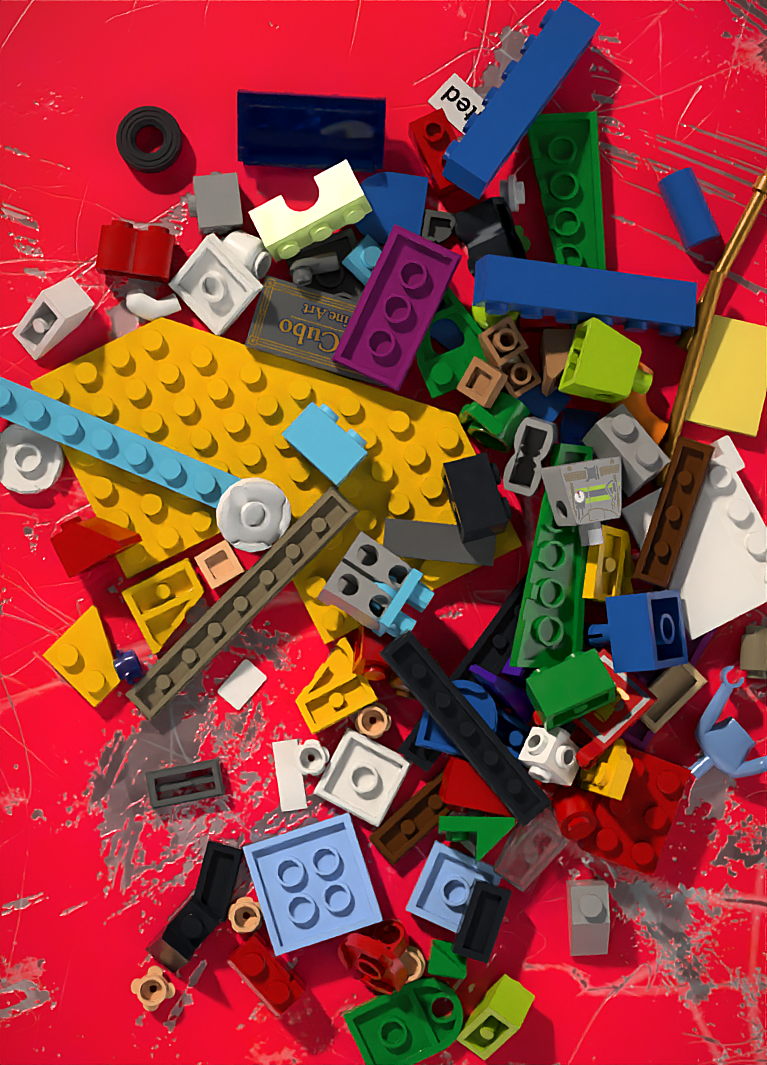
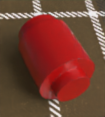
M571 784V786L562 785L555 790L552 796L551 808L561 834L571 840L583 839L589 836L597 826V819L586 793L574 784Z

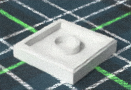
M214 233L205 237L168 284L203 323L218 336L225 334L264 287Z
M348 727L313 793L379 828L413 762Z

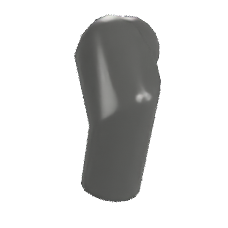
M336 251L313 255L295 261L290 267V275L293 276L294 284L306 286L312 282V275L340 270Z

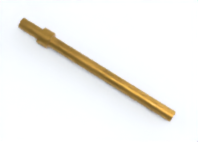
M767 168L763 175H758L752 187L754 193L713 270L725 273L724 281L767 199ZM706 286L696 303L695 326ZM695 327L682 331L675 346L688 351Z
M713 270L710 272L669 418V425L665 432L664 440L660 441L658 445L670 461L678 437L681 434L725 277V273ZM670 462L652 480V485L663 486Z

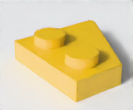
M601 524L604 543L589 545L582 598L606 604L605 597L633 594L631 578H633L635 564L631 558V544L628 531Z
M186 558L122 589L121 593L154 655L160 651L163 644L180 625L186 614L196 604L205 590L189 558Z
M92 605L42 655L93 707H97L123 681L112 654L109 638L106 636L100 618L99 608L96 605Z
M346 636L339 640L336 644L337 647L327 661L322 663L314 674L313 680L308 686H305L295 700L313 735L379 701L368 679L364 678L363 675L352 674L354 651Z
M619 738L589 771L581 769L580 778L582 782L580 788L599 795L622 800L633 767L632 759L626 753V745L623 739Z

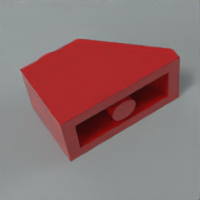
M80 516L60 525L62 531L50 538L69 578L92 571L143 541L140 534L102 518L94 517L82 521Z

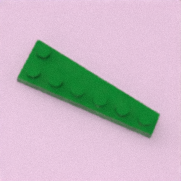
M597 111L540 114L526 133L555 263L606 270ZM578 320V323L569 324L570 329H576L577 325L586 320Z

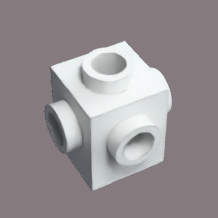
M532 727L518 760L529 769L528 774L540 782L571 786L580 767L575 756L581 748L570 740L571 735L560 727H556L546 732L545 728Z

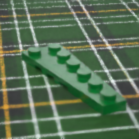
M563 443L554 444L549 467L592 460L593 447ZM544 489L510 658L511 667L541 668L549 666L551 668L564 662L570 654L582 651L585 599L582 596L588 546H581L578 525L558 526L556 524L546 489Z

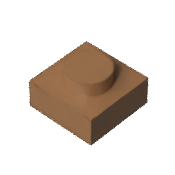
M474 356L456 389L483 407L491 409L509 376L483 359Z

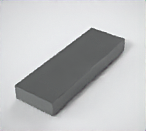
M392 518L385 519L383 547L397 557L493 566L496 535L462 544L457 526L453 524Z

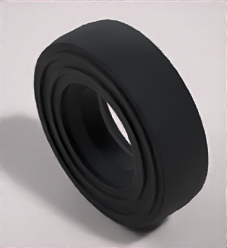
M142 106L130 111L122 119L118 126L116 143L121 157L131 168L143 173H158L168 169L177 160L182 149L183 138L179 124L170 113L159 107ZM144 127H156L163 133V144L156 152L145 153L136 146V136Z

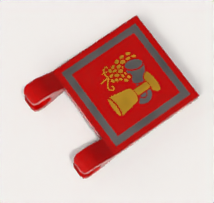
M602 649L598 655L616 686L615 701L572 720L592 740L582 747L575 756L577 764L585 771H589L602 755L658 701V698L630 672L614 673L612 655L605 649ZM534 711L533 718L535 724L540 728H544L539 716Z

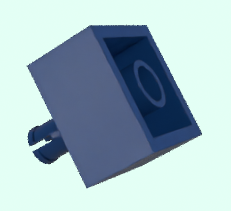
M680 589L605 597L608 624L590 625L588 635H603V637L589 639L590 645L593 648L611 646L614 673L657 670L688 664Z

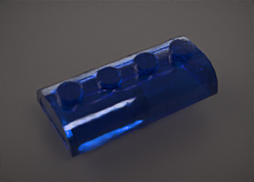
M238 89V161L243 162L244 166L328 170L347 160L353 172L375 173L376 169H383L386 97Z

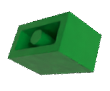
M595 648L585 653L584 651L574 652L566 657L564 662L551 668L549 666L541 667L526 679L527 696L546 732L615 701L616 686Z

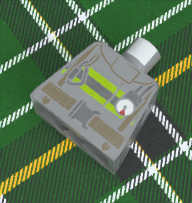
M621 456L540 468L556 524L558 526L578 525L581 546L604 543L601 521L619 518L621 515Z

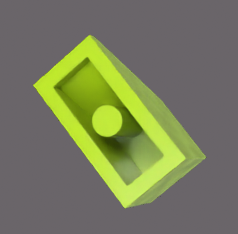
M504 974L483 996L462 1026L456 1040L483 1060H486L520 1029L535 995L525 989L519 982Z

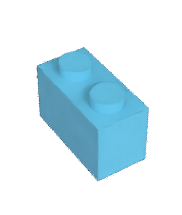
M311 402L282 433V436L338 488L368 456L367 451L363 448L367 442L352 428L346 433L338 426L336 422L339 420V416L326 404L323 403L318 407Z

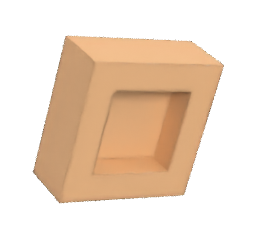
M226 539L194 557L212 590L245 572Z

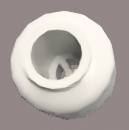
M235 230L227 237L223 236L220 239L257 280L262 279L266 275L271 265L272 256L266 249L262 239L242 230Z

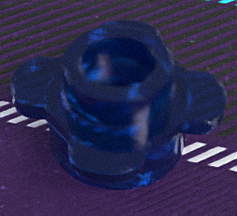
M133 648L125 652L123 649L116 650L117 659L113 660V665L121 681L126 679L129 685L135 684V679L144 676L136 652Z

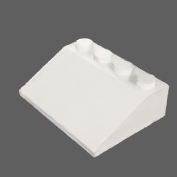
M726 453L712 460L669 589H680L684 630L690 640L767 602V527ZM662 487L621 509V515L641 550Z

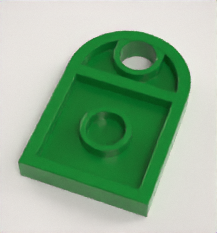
M421 976L418 980L404 984L399 992L395 989L392 995L381 993L344 1011L343 1017L366 1065H414L446 1049L455 1041L462 1028L463 1009L457 993L448 983L439 978ZM445 997L451 1000L453 1009L449 1015L438 1016L432 1011V1004L437 998Z

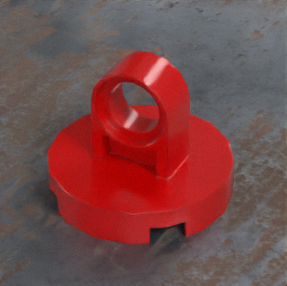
M391 918L379 922L369 936L349 933L337 949L338 957L348 970L354 966L363 974L359 980L376 991L392 995L395 989L399 992L408 980V972L399 959L409 945V938L403 923L397 919ZM397 932L400 934L399 939L392 944L381 942L387 933Z

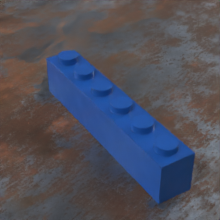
M563 0L556 11L550 8L539 24V28L542 29L538 36L531 34L520 50V53L523 54L519 62L512 60L501 76V79L504 80L503 84L499 89L493 86L485 96L481 104L485 107L480 115L474 112L462 129L465 136L460 142L454 139L446 149L442 158L447 162L442 176L479 200L592 43L601 23L567 0Z
M490 254L479 259L475 264L473 306L484 307L485 313L504 315L508 311L521 312L520 317L525 319H542L543 315L555 316L556 322L565 324L578 323V320L587 321L595 317L609 327H613V324L625 325L624 330L628 332H646L647 328L659 330V335L667 337L680 336L681 331L695 327L696 282Z

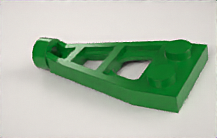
M449 286L443 297L446 304L445 309L436 312L416 354L418 367L432 399L456 390L474 356L487 362L477 336L483 331ZM440 320H452L463 333L464 343L462 346L451 351L437 354L432 349L430 328Z

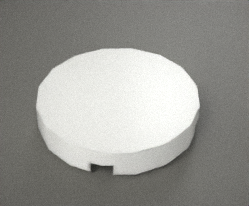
M15 423L1 432L0 482L7 489L21 494H37L52 487L61 476L65 464V455L60 442Z
M259 477L245 478L231 485L221 496L216 509L217 526L222 536L235 548L247 552L263 551L271 547V544L278 538L280 539L287 531L291 520V506L283 491L270 480Z

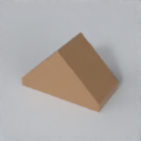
M576 329L543 330L539 344L540 377L542 379L541 392L546 397L560 385Z

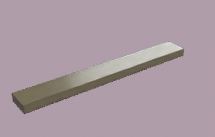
M332 485L125 695L150 721L153 720L360 511Z

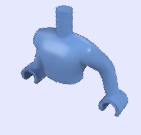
M726 666L721 670L719 678L722 684L702 714L694 731V737L704 753L701 758L688 768L692 770L691 774L697 780L713 766L731 778H741L767 771V755L745 761L751 749L756 746V743L732 716H728L723 721L714 724L733 689L738 688L744 682V677H740L733 684L727 681V673L734 666Z

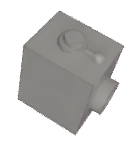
M212 172L211 175L193 176L194 195L187 196L190 218L197 217L199 235L217 233L218 236L228 235V232L242 230L243 218L237 172L225 174Z

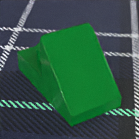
M439 816L438 835H446V841L467 842L469 841V835H475L476 865L515 826V817Z

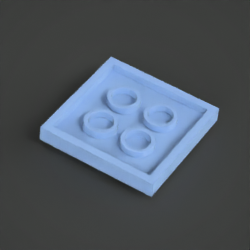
M349 812L242 847L275 956L384 921Z

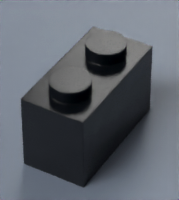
M486 452L443 463L441 477L462 544L504 533L508 519L512 518L507 498H501L497 485L501 484V479L496 463L490 464Z

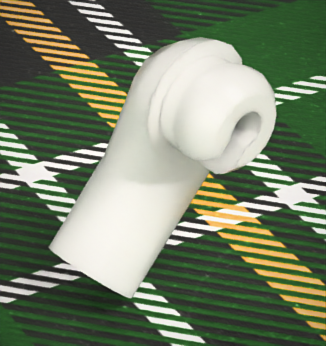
M134 288L126 295L127 308L131 313L148 321H154L160 317L164 318L182 310L175 293L155 300L145 295L142 289Z

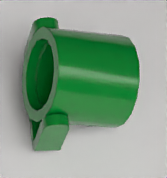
M500 392L491 409L483 407L475 401L463 406L459 413V421L464 431L482 447L508 453L514 446L518 427L526 417H529L530 410L518 399Z

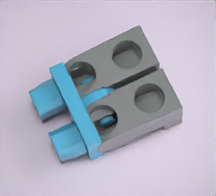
M361 531L321 590L317 599L328 606L333 604L343 610L363 626L372 629V632L379 637L385 632L398 637L407 628L411 631L417 622L400 611L404 603L406 602L422 613L435 593L419 581L423 573L415 568L412 569L399 557Z

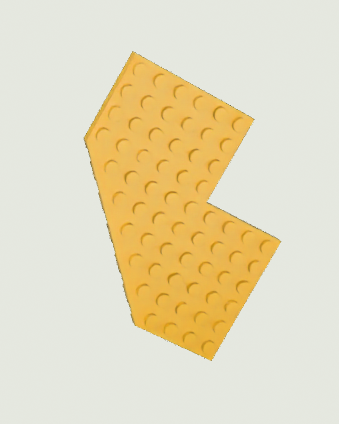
M163 317L30 382L33 390L238 478L259 477L270 480L283 491L290 503L291 520L288 529L332 485H335L283 438L282 433L311 402L318 407L324 403L339 416V420L336 422L338 426L346 433L352 428L367 442L363 448L367 451L368 456L337 488L360 512L293 579L324 644L360 626V623L351 615L333 604L328 606L317 599L359 533L362 531L383 546L386 518L456 525L441 477L443 463L476 455L457 415L321 369L245 347V344ZM60 443L96 517L140 534L143 540L116 556L127 579L221 533L217 526L216 508ZM509 519L505 532L496 535L494 559L522 546ZM399 557L412 569L415 568L423 573L419 581L425 584L431 591L482 566Z

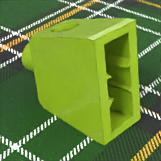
M592 317L576 327L558 390L602 402L615 403L627 398L631 390L644 395L649 390L653 377L652 374L637 368L642 353L640 346L599 319Z

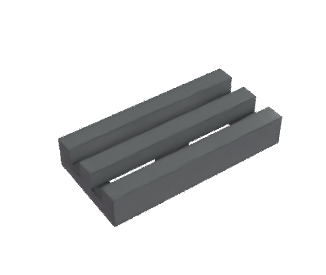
M219 758L145 772L152 809L226 794ZM212 767L213 774L155 784V778ZM209 782L215 783L214 789L158 799L157 795L158 792Z

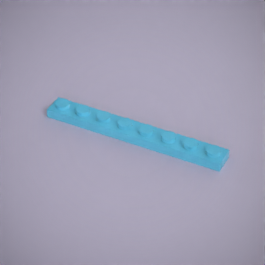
M0 377V417L216 509L225 491L231 485L242 480L213 466Z

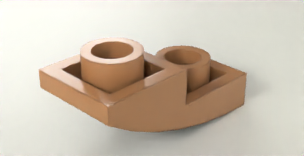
M510 316L505 317L477 335L487 362L509 376L501 389L502 392L518 398L542 382V379L524 351L528 348V345Z

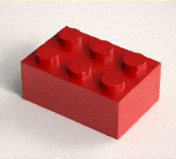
M626 745V753L630 755L633 767L622 800L596 794L591 807L597 819V826L589 836L579 839L577 845L585 852L653 877L692 770Z

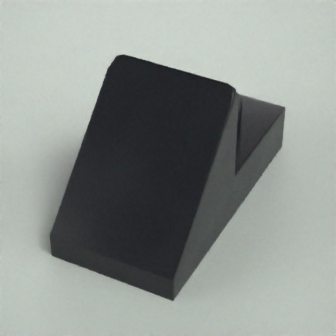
M192 895L148 944L145 950L174 973L191 961L195 950L219 924L221 917Z

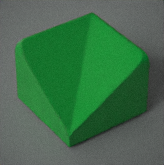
M431 939L427 963L428 973L430 975L463 980L466 977L467 957L451 951L453 942Z

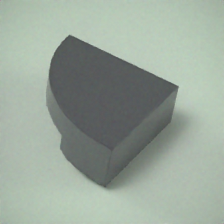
M425 209L421 237L438 245L445 242L455 232V213Z

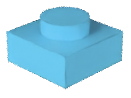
M367 234L341 263L366 286L383 248Z

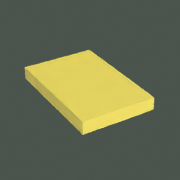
M714 314L684 421L754 438L757 435L767 391V327Z

